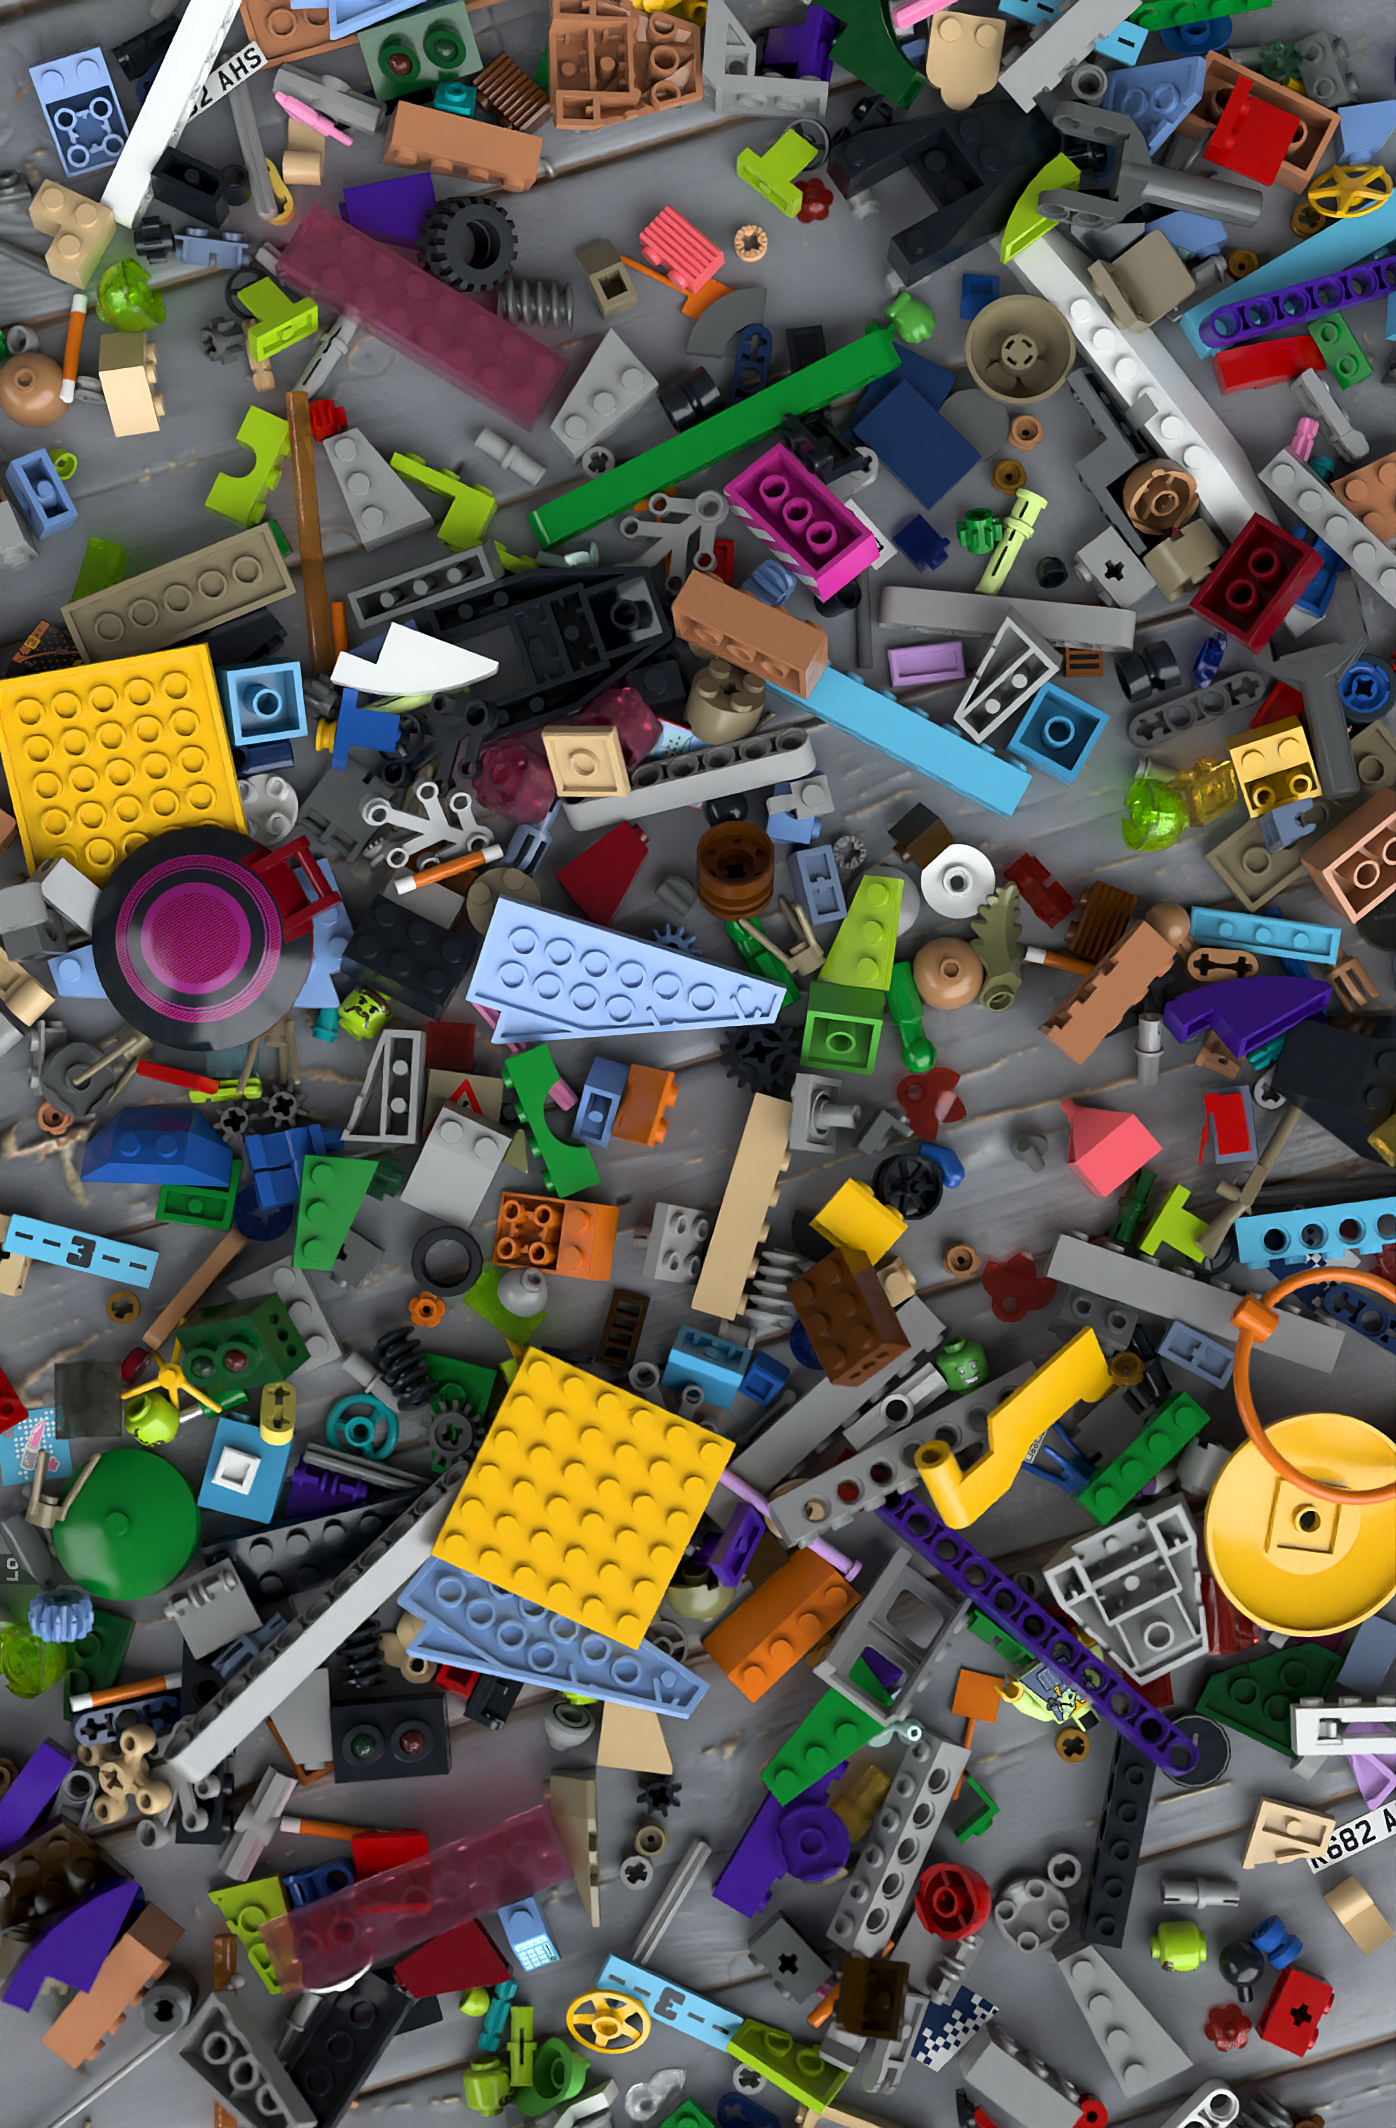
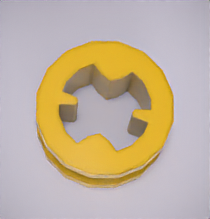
M320 718L316 734V751L322 752L324 748L330 750V753H333L338 720H334L333 723H327L326 719Z

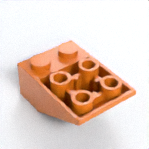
M632 1063L610 1135L654 1149L656 1142L663 1144L669 1125V1120L663 1118L667 1106L674 1108L680 1089V1083L674 1082L675 1073Z
M502 1191L492 1265L510 1268H534L543 1273L610 1281L620 1207Z

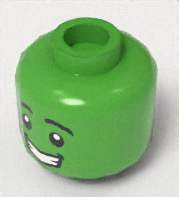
M963 1336L944 1343V1350L940 1352L936 1360L939 1371L949 1386L948 1389L958 1391L960 1395H968L987 1384L986 1380L991 1374V1369L982 1345L979 1342L965 1340Z

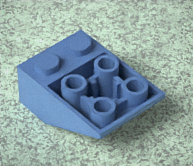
M101 42L31 63L29 72L67 178L117 163L131 133Z

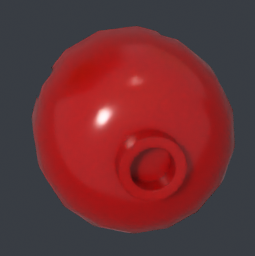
M945 1862L932 1865L921 1874L919 1881H922L920 1891L915 1893L914 1903L917 1916L925 1930L930 1934L936 1933L939 1937H942V1940L951 1941L969 1937L984 1926L991 1912L992 1897L989 1885L977 1870L967 1864Z

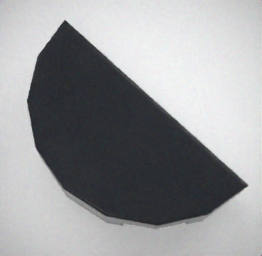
M796 1209L791 1222L792 1238L800 1253L808 1257L810 1261L818 1263L833 1252L836 1247L809 1225L813 1220L811 1217Z

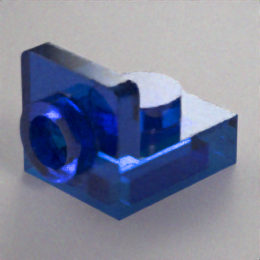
M920 514L892 538V543L921 574L928 567L932 571L936 570L949 557L946 551L949 549L951 542L947 537L942 539Z

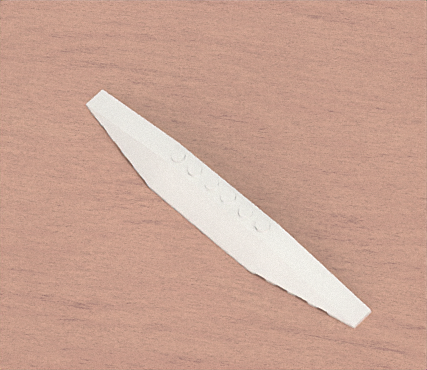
M1052 228L1006 263L1029 295L1048 301L1066 317L1074 334L1077 351L1087 364L1093 367L1124 412L1147 393L1158 409V412L1139 431L1160 458L1174 460L1191 473L1198 485L1197 490H1195V493L1199 494V503L1196 511L1227 551L1255 512L1282 528L1243 448L1151 329L1148 327L1140 334L1125 328L1122 330L1113 321L1109 313L1113 308L1106 298L1101 299L1095 293L1090 284L1093 277L1087 268L1094 262L1057 229ZM1005 229L997 237L989 241L999 256ZM1292 607L1282 623L1296 640L1323 618L1316 619Z

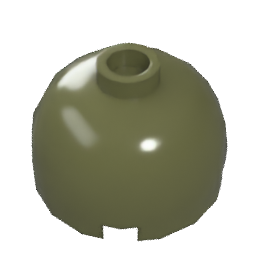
M694 1556L687 1559L689 1563L681 1564L676 1568L664 1596L676 1614L688 1619H695L699 1622H708L715 1619L733 1601L736 1588L723 1586L711 1568L694 1566L692 1563Z

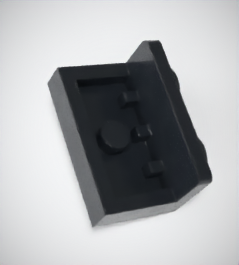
M790 412L783 415L780 436L784 447L788 451L793 452L804 463L806 469L811 474H815L825 485L862 467V455L819 412L801 421Z

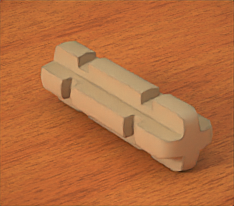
M257 318L247 319L241 323V327L247 339L245 345L252 373H255L252 375L254 385L258 392L269 391L275 388L272 371H269L271 369L269 357L258 363L249 354L248 328L258 324L260 321Z

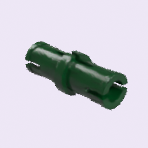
M1141 1168L1133 1173L1124 1197H1120L1117 1203L1120 1208L1108 1237L1131 1245V1240L1141 1214L1145 1215L1148 1209L1145 1204L1157 1178L1155 1173L1146 1169L1142 1171Z

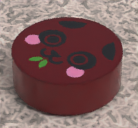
M141 1347L134 1348L122 1362L118 1370V1378L128 1385L135 1383L147 1368L152 1355Z

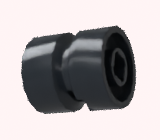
M703 366L686 374L681 385L672 382L657 391V397L665 414L679 434L698 424V417L703 416L708 419L725 409L723 399L715 383Z
M1165 640L1144 647L1141 655L1133 651L1114 660L1118 681L1125 697L1131 704L1150 697L1153 689L1163 692L1181 684L1178 664L1170 646Z

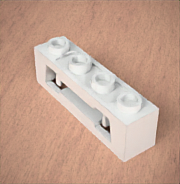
M1395 1695L1377 1696V1702H1362V1697L1341 1696L1338 1697L1339 1703H1324L1322 1697H1302L1299 1704H1290L1291 1747L1297 1755L1396 1754V1732L1336 1733V1723H1333L1332 1720L1325 1719V1721H1319V1718H1338L1341 1722L1396 1721ZM1317 1736H1328L1336 1739H1317Z

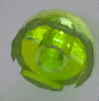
M131 257L114 263L103 272L96 287L98 303L96 311L103 323L106 325L110 324L120 332L138 333L145 331L147 333L158 328L161 323L166 321V307L159 289L154 290L152 294L146 282L151 278L149 273L139 262Z
M1138 778L1130 786L1124 805L1130 806V818L1128 821L1122 817L1121 822L1122 836L1126 847L1143 853L1160 852L1171 848L1181 837L1183 831L1188 828L1190 814L1186 809V804L1180 791L1168 782L1155 778Z
M28 1620L15 1623L1 1631L0 1674L4 1673L10 1683L6 1687L11 1693L22 1699L31 1700L50 1690L59 1682L66 1669L67 1662L63 1641L59 1644L56 1641L44 1642L41 1636L32 1635V1628Z

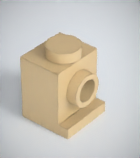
M899 1257L876 1271L892 1307L915 1294L914 1291L919 1289L913 1275Z

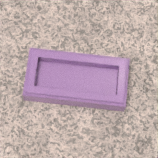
M962 641L890 649L887 652L892 688L966 678Z

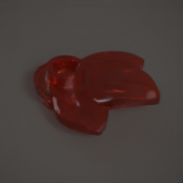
M934 1068L924 1076L913 1074L900 1081L896 1091L898 1102L907 1110V1118L910 1120L908 1126L924 1140L934 1141L936 1139L938 1122L953 1123L966 1117L967 1113L962 1101L952 1092L960 1079L958 1073L947 1068ZM917 1086L921 1089L922 1095L919 1100L910 1099L908 1096L910 1087Z
M1029 1251L1016 1254L1006 1263L1005 1267L996 1262L988 1261L982 1275L983 1287L992 1297L991 1307L994 1315L1003 1322L1015 1323L1023 1319L1028 1311L1043 1309L1049 1304L1055 1294L1057 1287L1055 1280L1036 1278L1035 1262ZM1007 1297H1012L1016 1300V1308L1010 1312L1006 1311L1003 1307V1302Z

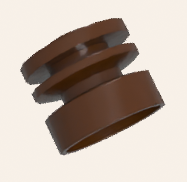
M726 821L713 826L702 835L697 846V896L702 906L712 915L728 921H739L741 917L745 919L755 917L768 907L774 895L775 867L774 845L769 835L758 826L744 821Z

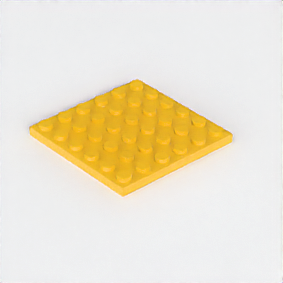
M208 642L0 679V753L30 878L48 857L55 860L60 856L103 891L115 869L128 855L147 841L161 834L187 827L205 826L228 829L250 837Z
M530 1345L434 1542L430 1554L637 1650L736 1443Z

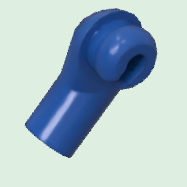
M922 1141L918 1154L930 1158L933 1163L938 1164L942 1172L944 1186L948 1188L958 1187L961 1180L965 1177V1169L955 1151L947 1147Z

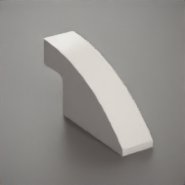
M392 622L377 664L341 651L330 680L340 686L379 695H428L463 688L497 674L499 663Z

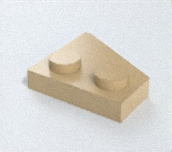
M1261 1795L1241 1860L1242 1868L1253 1869L1255 1864L1272 1861L1282 1864L1293 1862L1297 1858L1311 1859L1326 1856L1336 1824L1335 1817Z

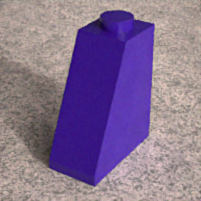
M430 172L343 189L345 202L339 203L343 225L350 224L355 237L421 251L420 246H415L416 237H421L422 233L417 228L421 221H427L424 214L428 209L435 208L434 204L436 203Z

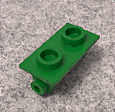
M1341 312L1321 317L1307 327L1343 391L1355 383H1361L1372 376L1371 373L1374 370Z
M994 1601L999 1609L1005 1610L1000 1603ZM976 1606L975 1611L971 1609L968 1612L967 1629L987 1644L996 1635L1001 1638L995 1645L994 1650L1011 1662V1664L1014 1666L1019 1664L1021 1667H1024L1031 1658L1035 1659L1034 1655L980 1607ZM1023 1624L1027 1634L1037 1636L1029 1626Z

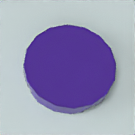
M818 1804L800 1805L789 1811L779 1824L774 1837L775 1854L782 1868L793 1877L806 1882L825 1881L838 1874L846 1864L851 1849L850 1832L843 1818L832 1809Z

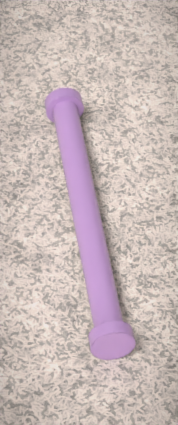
M725 1467L719 1482L748 1503H751L753 1507L772 1520L766 1509L771 1500ZM821 1537L816 1542L807 1546L843 1572V1578L848 1582L855 1578L863 1565L857 1559L852 1561Z

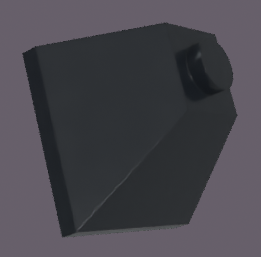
M1110 189L1078 190V192L1108 199ZM1141 206L1129 212L1122 221L1104 232L1069 224L1070 232L1102 261L1112 263L1144 238L1145 220Z

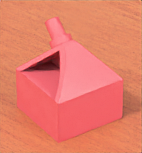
M1065 1099L1060 1105V1109L1068 1116V1122L1070 1123L1067 1165L1095 1198L1106 1197L1163 1149L1133 1113L1085 1108L1082 1105L1078 1106L1072 1099Z

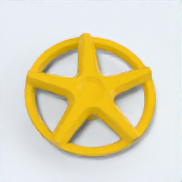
M1335 164L1332 165L1329 171L1319 176L1312 183L1308 191V198L1311 206L1325 216L1353 218L1380 208L1389 199L1393 190V183L1391 177L1381 165L1375 167L1361 164L1338 167ZM1365 172V174L1358 178H1349L1345 173ZM1333 177L1338 184L1318 189L1324 182ZM1379 177L1386 185V192L1368 188L1366 185ZM1336 196V202L1338 203L1337 211L1322 208L1316 200ZM1366 198L1377 201L1367 208L1348 212L1349 207L1361 204Z
M595 1986L577 1996L570 2003L566 2014L567 2026L573 2037L585 2047L602 2053L618 2054L636 2049L647 2039L651 2028L650 2016L641 1999L637 2000L626 1993L616 1990L597 1989ZM603 1997L621 2000L627 2003V2005L613 2009L608 2006ZM590 1999L596 2009L595 2013H574L580 2004ZM638 2012L644 2024L643 2033L624 2020L633 2013ZM574 2024L592 2025V2029L596 2034L595 2044L584 2039L576 2031ZM621 2033L635 2040L634 2043L623 2047H605L609 2039L616 2038Z

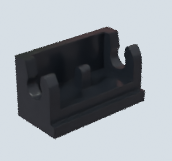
M483 1673L463 1716L471 1718L491 1729H502L525 1682Z

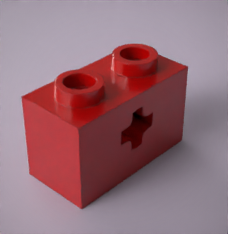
M1289 1963L1280 1970L1255 2027V2031L1262 2040L1303 2058L1306 2050H1311L1317 2041L1319 2034L1317 2025L1322 2014H1328L1334 2001V1993L1332 1991L1334 1988L1327 1979ZM1302 2005L1304 2008L1303 2013L1296 2012L1293 2016L1290 2012L1293 2007L1299 2009Z

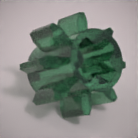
M1276 39L1272 42V52L1264 48L1258 54L1264 59V62L1256 69V72H1263L1266 78L1287 87L1289 85V76L1293 79H1298L1302 75L1301 70L1296 67L1305 56L1298 55L1294 50L1296 42L1293 41L1288 46H1282L1281 41ZM1279 57L1284 60L1283 70L1277 68L1279 62L1277 59Z
M383 1154L381 1160L371 1157L370 1160L379 1161V1164L365 1194L380 1201H383L385 1195L395 1198L406 1175L405 1172L398 1169L401 1161L386 1154Z

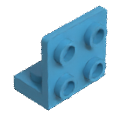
M682 1324L660 1384L680 1393H683L684 1388L690 1383L700 1384L705 1390L704 1402L729 1410L741 1384L752 1350ZM692 1389L687 1392L688 1396L696 1399L701 1398L697 1390Z

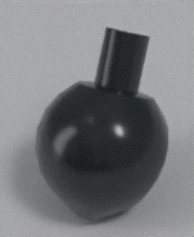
M745 791L704 801V816L711 828L726 821L746 820L748 802L744 795Z
M1237 1939L1222 1949L1218 1959L1219 1970L1229 1984L1237 1987L1238 2000L1242 2003H1248L1253 2000L1252 1986L1261 1979L1265 1961L1260 1950L1251 1942Z

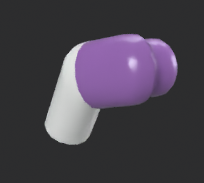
M1165 1465L1132 1499L1139 1500L1142 1499L1144 1494L1154 1495L1159 1493L1177 1479L1176 1470L1171 1465Z

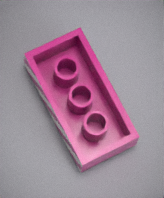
M780 442L723 488L731 512L823 603L880 557L874 533Z

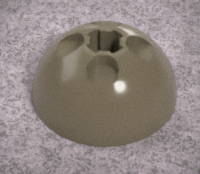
M1025 294L1001 297L985 306L972 321L965 343L967 367L977 386L991 398L1009 405H1029L1042 401L1054 394L1071 373L1076 354V344L1072 328L1061 311L1044 299ZM1009 358L1013 363L1016 364V366L1011 364L1007 359Z

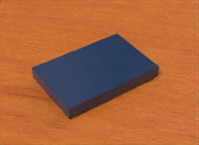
M893 341L892 344L902 363L891 372L870 382L842 436L854 448L864 447L851 433L852 429L904 379L939 412L958 375Z
M905 379L851 431L864 447L872 449L876 453L878 461L928 511L982 460V456Z

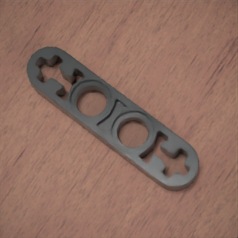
M1243 671L1139 714L1131 721L1127 730L1128 738L1138 748H1149L1255 704L1263 696L1265 691L1264 680L1254 671ZM1243 679H1245L1247 684H1255L1256 689L1251 692L1252 698H1249L1247 693L1240 694L1232 699L1236 705L1231 706L1229 693L1241 687ZM1223 686H1229V693ZM1217 693L1223 700V707L1219 712L1213 713L1205 709L1203 698L1206 694ZM1183 707L1189 714V721L1185 726L1178 727L1171 723L1169 712L1172 708ZM1160 713L1162 725L1169 733L1163 734V727H1160L1150 734L1151 740H1147L1144 735L1138 737L1136 731L1140 728L1139 722L1143 721L1146 726L1155 724L1159 721L1156 714Z

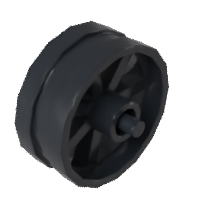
M895 1154L884 1159L875 1169L871 1180V1189L874 1192L873 1197L884 1206L888 1204L894 1207L890 1200L897 1196L900 1197L898 1211L902 1214L903 1220H921L931 1215L939 1206L943 1195V1179L938 1167L930 1158L920 1154ZM906 1160H911L917 1164V1167L910 1176ZM897 1163L901 1178L890 1174L891 1169ZM923 1172L926 1177L927 1184H923L922 1180L919 1179ZM887 1181L891 1182V1192L887 1193ZM923 1190H927V1195L923 1202L919 1195ZM909 1199H911L918 1211L911 1215H906Z

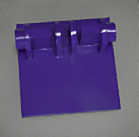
M301 1454L298 1466L295 1467L292 1476L293 1485L283 1520L366 1500L371 1482L303 1461L304 1455Z

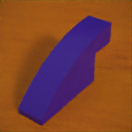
M1259 976L1224 981L1188 992L1166 1003L1162 1023L1179 1044L1211 1027L1236 1059H1239L1294 1027L1302 1019L1313 1016L1328 1007L1333 987L1326 981L1291 976Z
M50 1737L41 1743L0 1802V1853L29 1835L57 1796L61 1784L79 1760L77 1756Z
M129 1877L116 1881L91 1893L57 1917L26 1948L13 1966L0 1989V2001L29 2013L46 1976L89 1994L140 1884Z

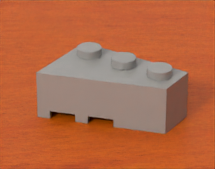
M612 328L608 331L550 426L552 439L575 465L582 460L587 450L602 444L657 397V391L659 390V383Z
M357 427L322 441L367 553L435 527L431 514Z
M383 1029L367 1070L366 1080L360 1095L357 1096L353 1106L355 1108L347 1128L344 1129L341 1140L422 1145L428 1033L416 1030Z
M292 1255L226 1286L238 1300L273 1292L278 1293L312 1356L302 1365L308 1372L347 1354L307 1269L291 1267Z

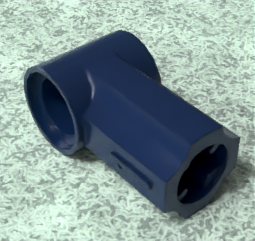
M290 738L234 746L230 743L232 754L236 752L245 754L244 765L239 769H235L238 780L248 778L250 775L295 767Z

